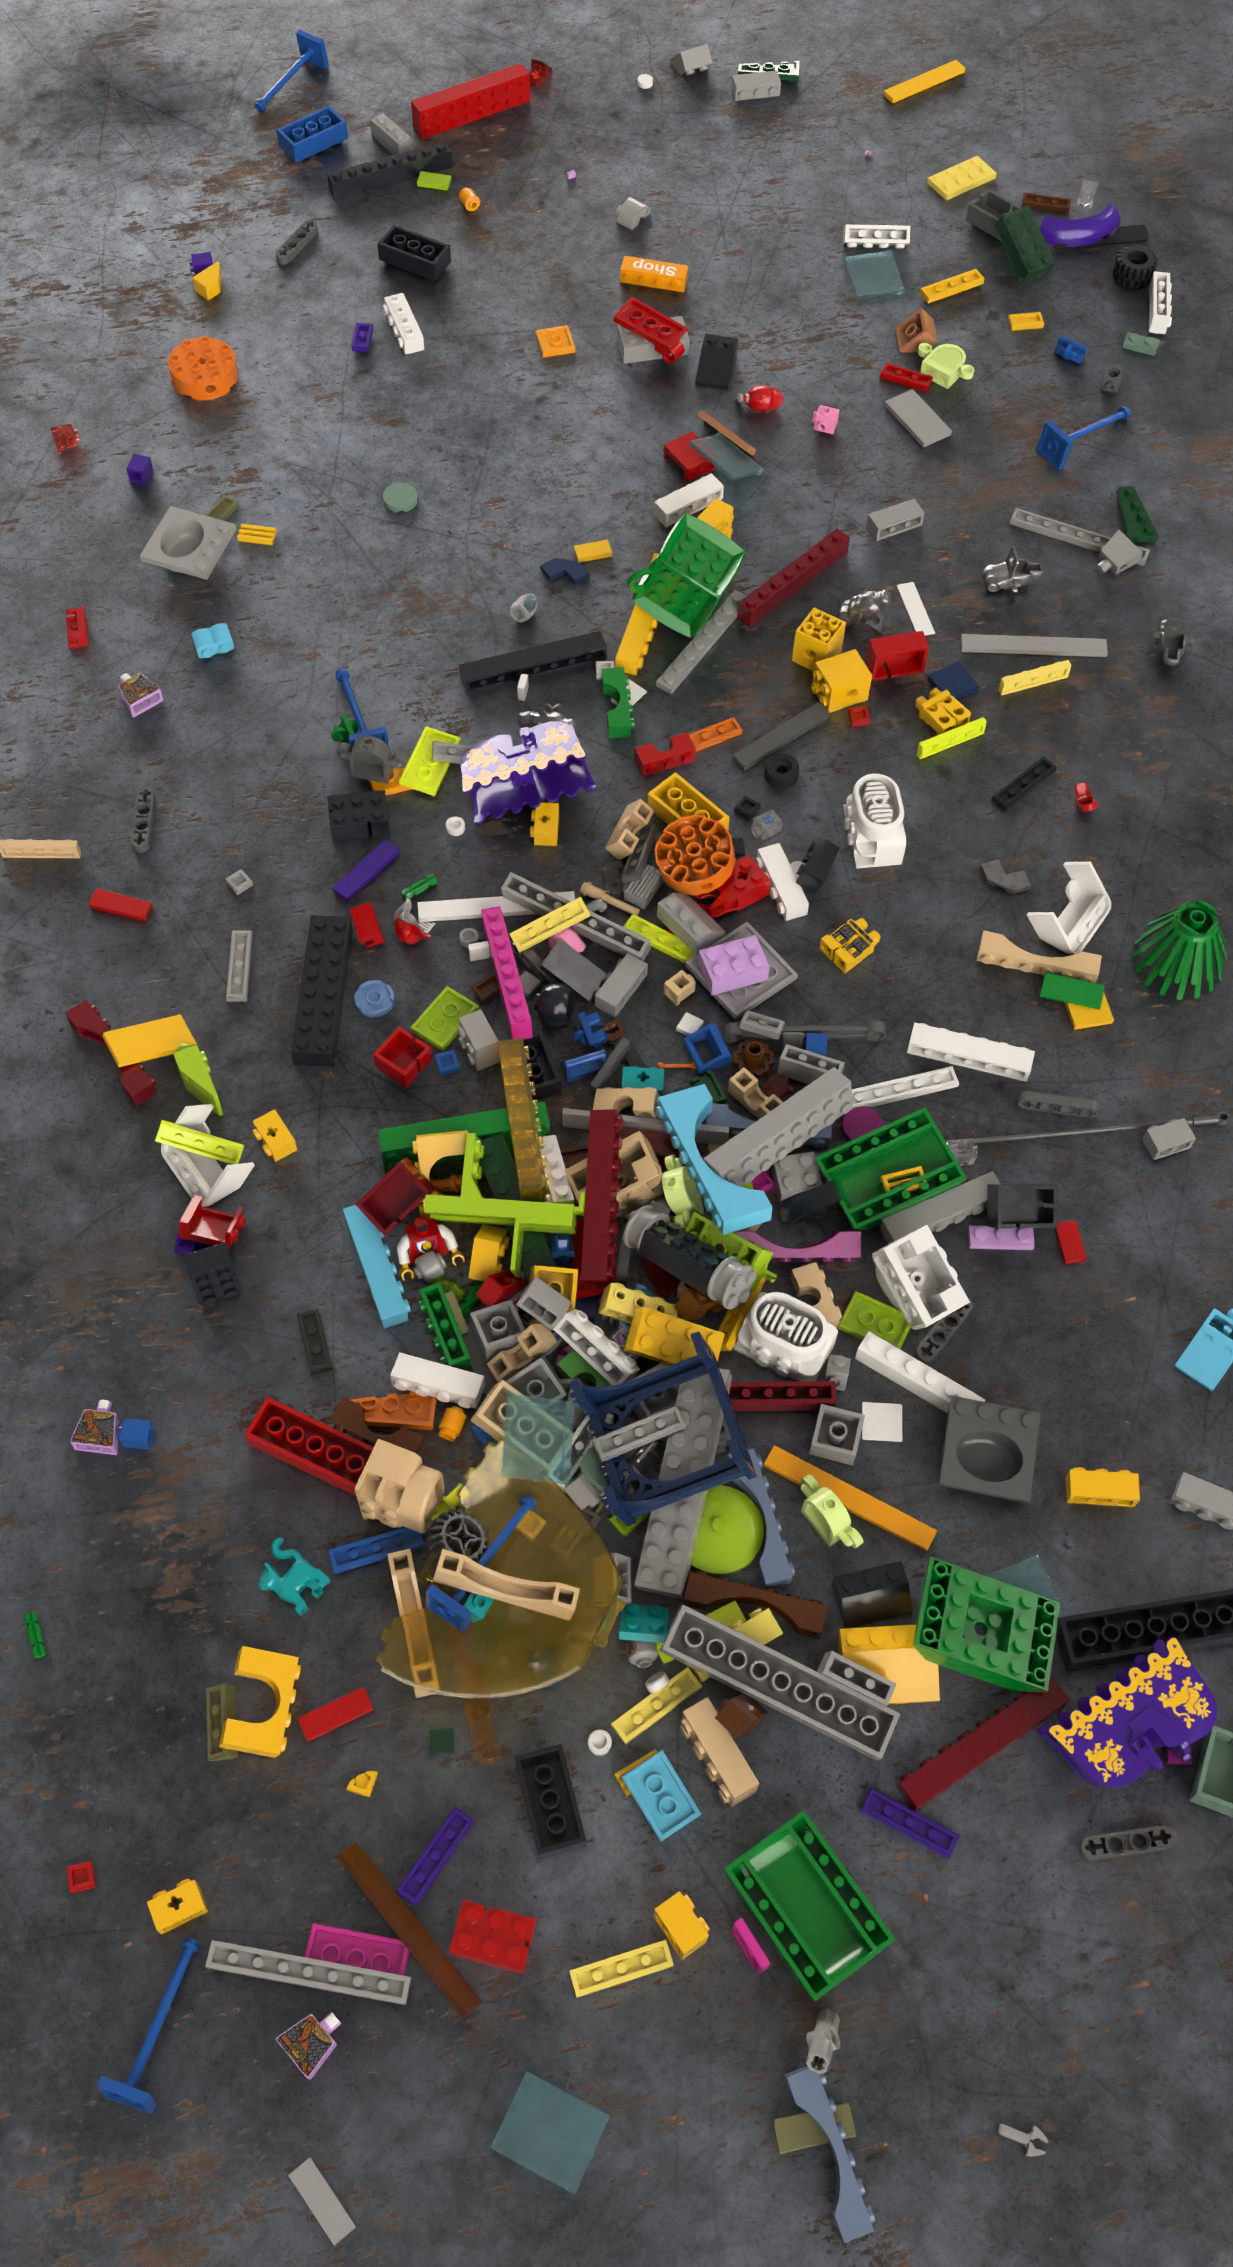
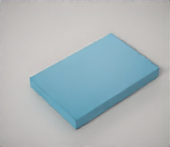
M663 1750L621 1776L660 1842L701 1815V1812Z

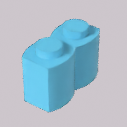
M226 623L216 624L210 628L198 629L191 633L199 658H209L216 653H227L234 649L233 640Z

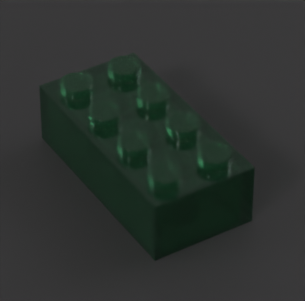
M1026 206L1001 215L994 226L1020 282L1024 283L1049 274L1056 262L1030 207Z

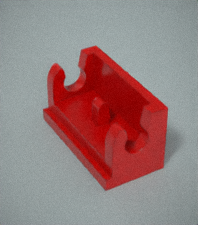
M83 606L66 610V615H75L73 617H66L69 649L89 646L87 618Z
M370 901L350 909L361 943H365L366 948L386 943L376 912Z

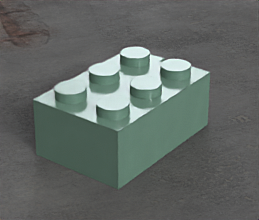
M1213 1726L1211 1731L1204 1736L1189 1801L1233 1817V1741H1231V1745L1228 1744L1233 1739V1732Z

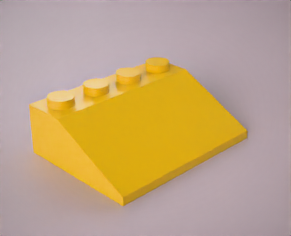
M916 1625L839 1630L837 1642L840 1655L896 1683L888 1705L940 1701L938 1664L926 1661L913 1646Z

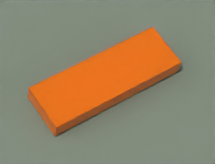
M732 717L688 735L696 748V752L742 735L743 730L736 719Z

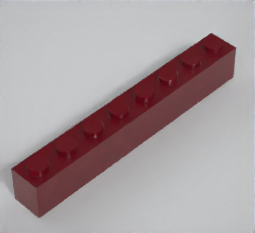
M836 528L738 602L737 618L749 627L754 625L848 553L850 537Z
M615 1109L590 1110L581 1281L585 1284H611L612 1278H615L616 1275L613 1257L617 1254L614 1238L618 1233V1224L615 1222V1218L619 1212V1203L616 1199L617 1192L620 1191L618 1171L621 1170L619 1150L622 1149L620 1129L623 1128V1117Z
M1050 1677L1047 1692H1020L1013 1698L1015 1700L1010 1706L1007 1703L1003 1704L995 1711L996 1716L991 1719L988 1716L983 1718L976 1724L978 1727L973 1732L966 1730L957 1737L959 1742L953 1746L950 1743L943 1746L938 1751L939 1756L934 1759L931 1757L926 1758L919 1764L920 1769L915 1773L910 1770L899 1778L901 1782L897 1789L911 1809L918 1811L1066 1706L1070 1699L1054 1677Z

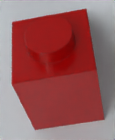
M506 1270L488 1275L476 1296L485 1307H490L510 1300L525 1287L527 1282L521 1276L515 1277L511 1270Z

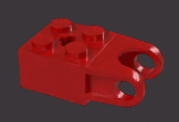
M746 855L735 862L732 874L722 886L709 893L695 895V897L698 899L715 898L716 900L709 907V913L712 916L718 917L734 910L738 912L770 895V879L752 858Z

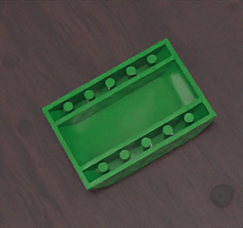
M926 1107L814 1157L826 1181H836L842 1199L839 1204L854 1231L871 1230L879 1226L882 1219L953 1189L967 1179ZM922 1166L923 1176L901 1186L890 1188L888 1192H885L883 1189V1182L880 1180L882 1175ZM919 1173L887 1181L888 1183H892L919 1176ZM921 1183L918 1190L911 1192L904 1191L914 1185Z
M804 1810L724 1868L742 1904L796 1983L814 2002L896 1940Z

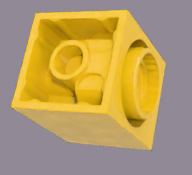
M814 607L796 630L792 661L814 671L815 662L839 655L842 651L846 622Z
M854 649L815 662L811 689L814 694H817L820 703L831 713L868 700L872 674L857 650Z

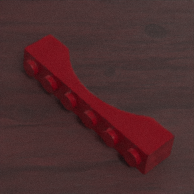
M85 1000L65 1012L70 1025L80 1037L97 1041L108 1048L103 1039V1033L111 1031L110 1029L112 1028L105 1018L103 1020L100 1018L101 1014L95 1005L91 1006ZM141 1062L121 1067L123 1090L135 1106H138L157 1093L154 1087L156 1081L151 1074L146 1075L144 1072L145 1068Z

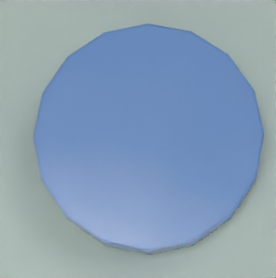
M369 980L362 983L357 992H355V1006L364 1016L371 1018L381 1017L393 1008L395 1003L394 992L390 985H386L382 981Z

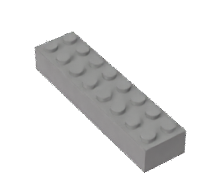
M833 1067L704 1158V1162L724 1180L742 1187L746 1183L751 1182L761 1172L767 1171L778 1160L785 1158L792 1150L799 1148L809 1138L816 1136L823 1128L833 1124L837 1118L847 1114L853 1108L851 1081Z

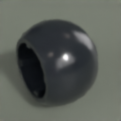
M549 983L543 986L541 992L536 994L534 1009L538 1011V1018L549 1026H562L569 1023L573 1012L574 992L563 983Z

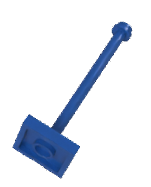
M300 29L296 32L301 58L262 99L256 100L255 108L259 112L266 109V104L306 61L325 70L329 67L323 39Z
M1121 407L1117 413L1070 435H1066L1053 422L1047 421L1044 424L1036 451L1059 471L1065 466L1073 440L1118 419H1127L1130 416V409L1128 407Z
M344 668L338 669L336 671V679L342 683L360 733L348 736L350 745L353 748L355 740L361 736L376 737L388 745L389 740L385 726L367 730L348 681L350 674Z
M525 1495L524 1498L522 1497L519 1500L521 1506L477 1562L478 1564L486 1567L528 1511H534L537 1503L532 1497ZM432 1584L426 1591V1607L463 1634L469 1627L471 1611L459 1604L467 1591L457 1589L449 1597Z
M185 1937V1940L181 1942L180 1946L184 1949L128 2081H124L122 2084L101 2076L97 2088L104 2097L153 2114L157 2103L151 2094L139 2090L137 2084L192 1953H197L199 1950V1941Z

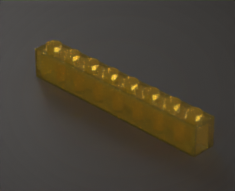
M523 1038L498 1041V1052L520 1198L546 1196V1188L550 1187L549 1175H544V1168H547L546 1156H541L544 1144L543 1137H538V1131H541L540 1119H535L538 1106L537 1100H532V1094H535L534 1081L530 1082L529 1076H532L531 1063L527 1064L526 1058H529L528 1046H524Z

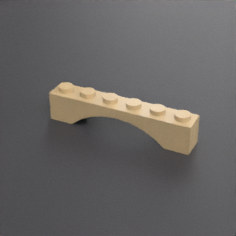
M983 931L977 961L985 964L999 965L1004 968L1018 969L1027 973L1041 974L1043 976L1045 973L1096 983L1102 956L1087 952H1079L1065 957L1039 956L1017 947L1003 934Z
M411 1549L389 1553L387 1555L416 1698L440 1693Z
M442 1549L433 1578L434 1582L569 1621L575 1611L580 1588L559 1582H538L507 1576L488 1569L465 1555Z

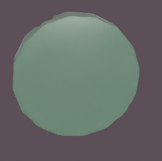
M407 483L392 484L383 492L384 505L393 512L399 513V511L403 510L408 512L417 505V491L412 485Z
M591 1447L582 1453L580 1469L589 1483L598 1487L597 1489L604 1491L603 1488L611 1484L609 1478H605L602 1472L601 1465L604 1462L601 1463L595 1447Z

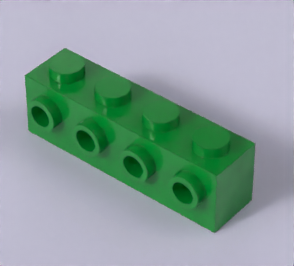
M441 1283L419 1289L421 1299L418 1300L421 1312H426L428 1318L425 1319L428 1330H433L435 1337L432 1338L436 1350H441L443 1355L440 1357L441 1364L462 1370L470 1369V1356Z

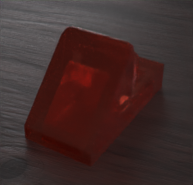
M531 59V71L529 72L530 86L538 88L552 72V68L544 62Z

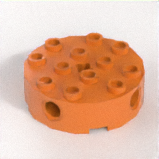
M207 336L185 339L172 350L168 358L172 385L179 394L191 396L194 400H213L224 396L238 381L235 353L228 344L219 339Z
M698 814L681 817L668 824L655 846L656 863L665 883L675 891L689 895L709 893L722 886L732 874L736 862L732 837L724 824Z

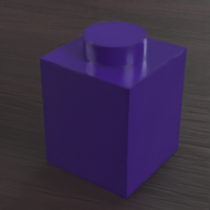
M211 252L191 254L190 270L194 272L195 276L213 265Z
M133 454L126 468L130 482L147 484L153 472L150 457Z

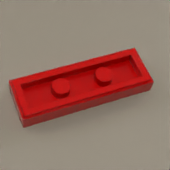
M885 363L880 373L881 379L925 392L928 391L933 381L932 376L889 363Z
M97 888L89 902L90 908L144 922L152 909L151 902Z
M362 1687L297 1719L307 1742L373 1711L374 1708L365 1688Z

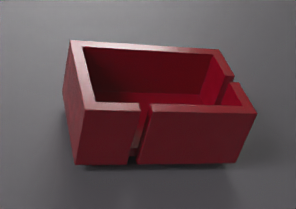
M408 1158L401 1160L355 1204L384 1236L392 1232L425 1200L426 1194L430 1195L436 1190L424 1175L420 1177L417 1175L420 1171Z

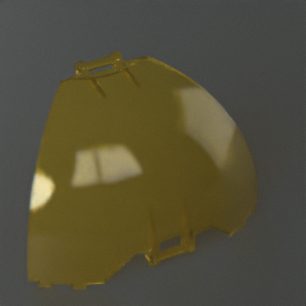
M502 1438L496 1444L490 1442L483 1450L486 1456L477 1468L469 1467L463 1475L466 1482L457 1494L460 1509H462L463 1513L470 1511L471 1518L478 1516V1524L484 1523L482 1530L488 1532L485 1538L490 1541L486 1546L489 1548L521 1506L519 1500L522 1497L524 1498L525 1495L532 1497L537 1503L534 1511H528L488 1563L487 1567L495 1572L519 1579L538 1582H559L580 1588L576 1608L569 1621L494 1599L484 1618L475 1623L470 1622L464 1634L426 1606L398 1618L392 1617L389 1629L383 1628L380 1637L385 1642L383 1652H377L376 1661L381 1665L380 1671L424 1691L463 1698H498L523 1694L546 1687L583 1668L594 1646L606 1647L609 1641L607 1637L619 1611H623L625 1602L617 1598L623 1583L621 1574L610 1552L592 1525L570 1498L540 1468ZM467 1548L465 1556H470L472 1548ZM432 1550L422 1571L418 1572L416 1579L428 1588L433 1584L451 1597L458 1588L434 1582V1577L430 1575L439 1559L433 1558L435 1551Z

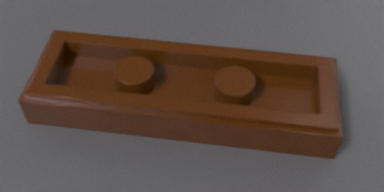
M1024 193L1021 208L1069 214L1071 199Z

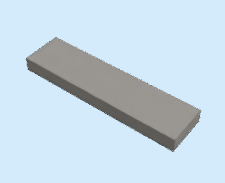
M232 930L226 993L227 1002H247L253 938L252 930Z
M676 1405L592 1440V1443L602 1463L685 1429L686 1424Z

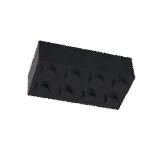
M395 224L377 243L379 260L436 281L451 263L450 245Z
M562 1744L514 1756L538 1859L541 1860L587 1847Z

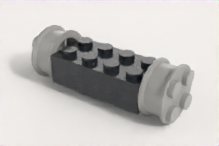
M644 1205L637 1211L630 1213L622 1236V1240L627 1247H635L638 1254L700 1293L708 1295L711 1300L721 1301L726 1309H733L741 1302L745 1303L750 1296L749 1291L757 1275L753 1267L750 1265L743 1266L737 1257H730L715 1250L711 1244L702 1242L696 1235L688 1233L681 1229L678 1224L670 1222L668 1215L664 1213L658 1214L651 1205Z

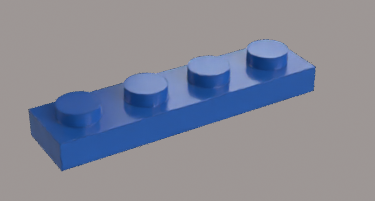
M404 1527L329 1549L328 1551L334 1574L388 1559L387 1554L406 1549L415 1551L425 1547L421 1533Z

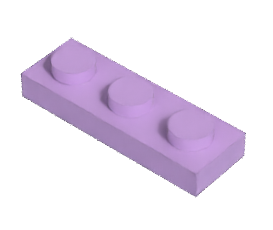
M969 1226L968 1228L970 1249L1033 1250L1035 1247L1033 1228H991L987 1226Z

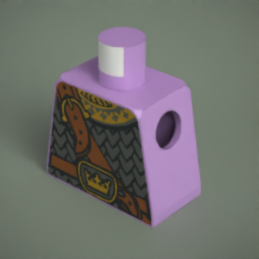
M126 673L120 677L121 683L118 685L120 695L133 718L163 701L160 688L143 674L138 673L131 677Z
M99 1400L97 1410L85 1409L70 1441L75 1450L117 1455L120 1420L116 1413L110 1412L112 1402Z
M332 2011L321 2022L313 2014H310L279 2035L276 2041L306 2078L311 2080L336 2047L337 2043L330 2034L341 2022Z

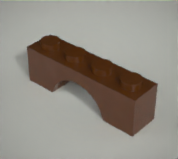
M345 1397L341 1398L330 1419L335 1424L334 1429L345 1434L349 1431L355 1434L353 1438L364 1443L368 1441L375 1445L377 1440L380 1439L418 1454L425 1440L424 1437L404 1427L390 1435L373 1433L365 1421V1408Z

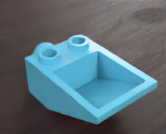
M1214 1308L1174 1365V1367L1210 1391L1214 1390L1233 1363V1308L1228 1311L1227 1316Z

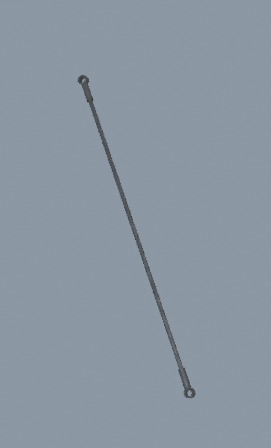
M1220 1111L1218 1115L1192 1117L1185 1120L1188 1124L1192 1125L1217 1123L1220 1126H1224L1228 1123L1230 1115L1225 1111ZM1167 1121L946 1141L948 1146L1131 1130L1149 1128L1153 1125L1160 1126ZM794 1150L789 1155L800 1154V1152ZM826 1151L814 1152L815 1157Z

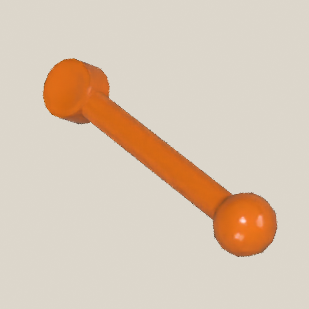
M658 1062L656 1065L659 1069L691 1068L692 1070H697L693 1062L691 1064H663Z

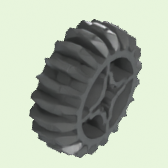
M452 1509L439 1515V1518L433 1521V1526L428 1531L431 1535L427 1541L432 1543L428 1550H434L433 1558H439L442 1549L465 1555V1551L469 1547L472 1550L470 1556L467 1557L477 1563L488 1549L486 1546L490 1542L485 1538L488 1532L482 1530L484 1523L478 1524V1516L471 1518L470 1511L463 1513L462 1509L457 1511ZM452 1526L450 1533L446 1534V1527Z

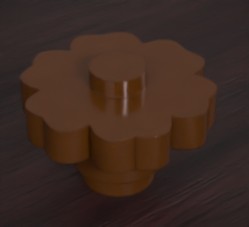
M745 1040L739 1043L738 1049L733 1052V1066L738 1068V1072L744 1067L759 1079L767 1075L769 1068L773 1067L774 1053L768 1050V1044L761 1040L753 1042Z

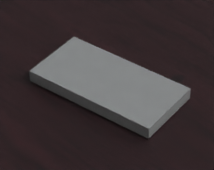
M913 389L885 401L884 406L923 448L951 436L952 430Z

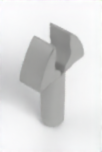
M1000 2124L998 2127L999 2135L1025 2146V2156L1035 2157L1046 2153L1036 2149L1033 2143L1030 2142V2140L1038 2139L1044 2143H1049L1043 2132L1036 2126H1032L1031 2132L1027 2134L1004 2124Z

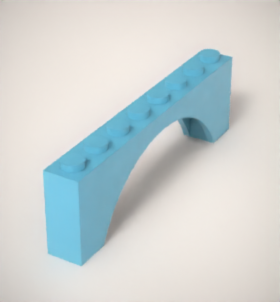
M702 1084L658 1097L656 1114L659 1119L662 1118L665 1132L670 1134L673 1147L678 1149L682 1164H686L688 1167V1175L691 1180L694 1179L697 1193L699 1196H703L705 1208L708 1212H711L713 1223L716 1228L719 1227L722 1235L771 1221L772 1205L764 1191L743 1188L724 1180L707 1166L698 1152L695 1135L704 1119L712 1113L713 1098L706 1085Z

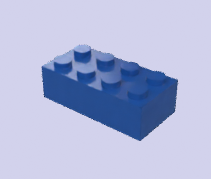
M330 106L276 129L279 147L296 163L348 139L347 122Z

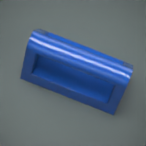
M715 1023L708 1024L683 1039L699 1074L706 1073L710 1068L717 1070L728 1066L731 1054ZM706 1039L715 1058L703 1065L693 1043Z
M604 1050L560 1062L566 1082L570 1083L598 1074L606 1062V1054Z

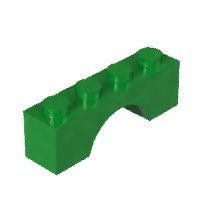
M624 667L602 669L603 695L613 698L618 703L616 708L607 712L609 739L631 737V730L635 729L634 718H630V715H633L632 703H628V700H631L630 689L626 688V686H629V678L624 673Z

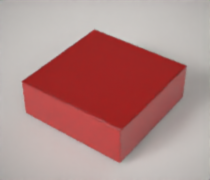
M867 706L848 708L852 727L870 725L871 720Z
M92 1861L66 1867L69 1892L71 1894L96 1888Z

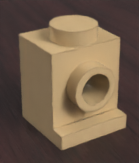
M681 970L664 983L663 994L678 1006L682 1000L695 991L696 982L690 974L687 975Z

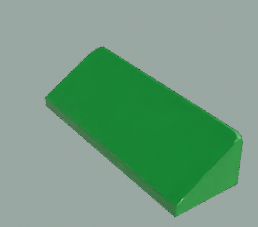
M1045 973L1040 997L1100 1010L1105 985Z

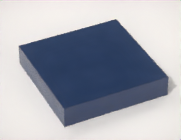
M959 661L929 674L927 678L934 688L939 689L941 692L947 689L950 695L957 700L979 689L977 682Z

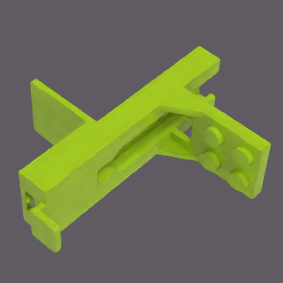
M467 1133L461 1196L426 1194L424 1212L430 1214V1219H435L436 1221L514 1226L510 1270L515 1277H520L524 1231L576 1234L577 1215L584 1216L585 1193L580 1192L579 1207H575L574 1204L483 1198L477 1182L482 1177V1166H479L480 1158L484 1156V1145H481V1140L478 1139L476 1133Z

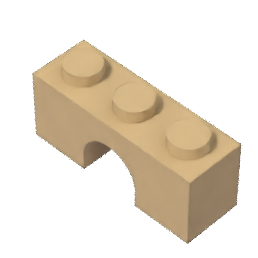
M642 799L627 805L605 849L618 860L632 854L639 841L635 834L648 824L654 810Z
M743 1067L729 1079L728 1092L756 1118L760 1119L783 1102L774 1093L769 1098L765 1096L758 1086L759 1080Z
M611 1087L596 1089L593 1110L615 1109L620 1113L623 1108L632 1106L635 1116L658 1119L656 1107L658 1106V1097L660 1095L657 1089L645 1087L644 1089H634L631 1087H625L624 1089H614Z
M814 1262L792 1269L790 1280L797 1296L811 1295L815 1297L818 1303L813 1307L824 1315L828 1323L837 1328L842 1315L839 1307L834 1305L831 1288H827L824 1282L826 1279L822 1268L819 1269L817 1263Z
M544 1324L530 1325L517 1337L518 1345L512 1349L501 1351L487 1363L497 1382H500L502 1379L505 1381L542 1356L557 1343V1340L547 1326Z

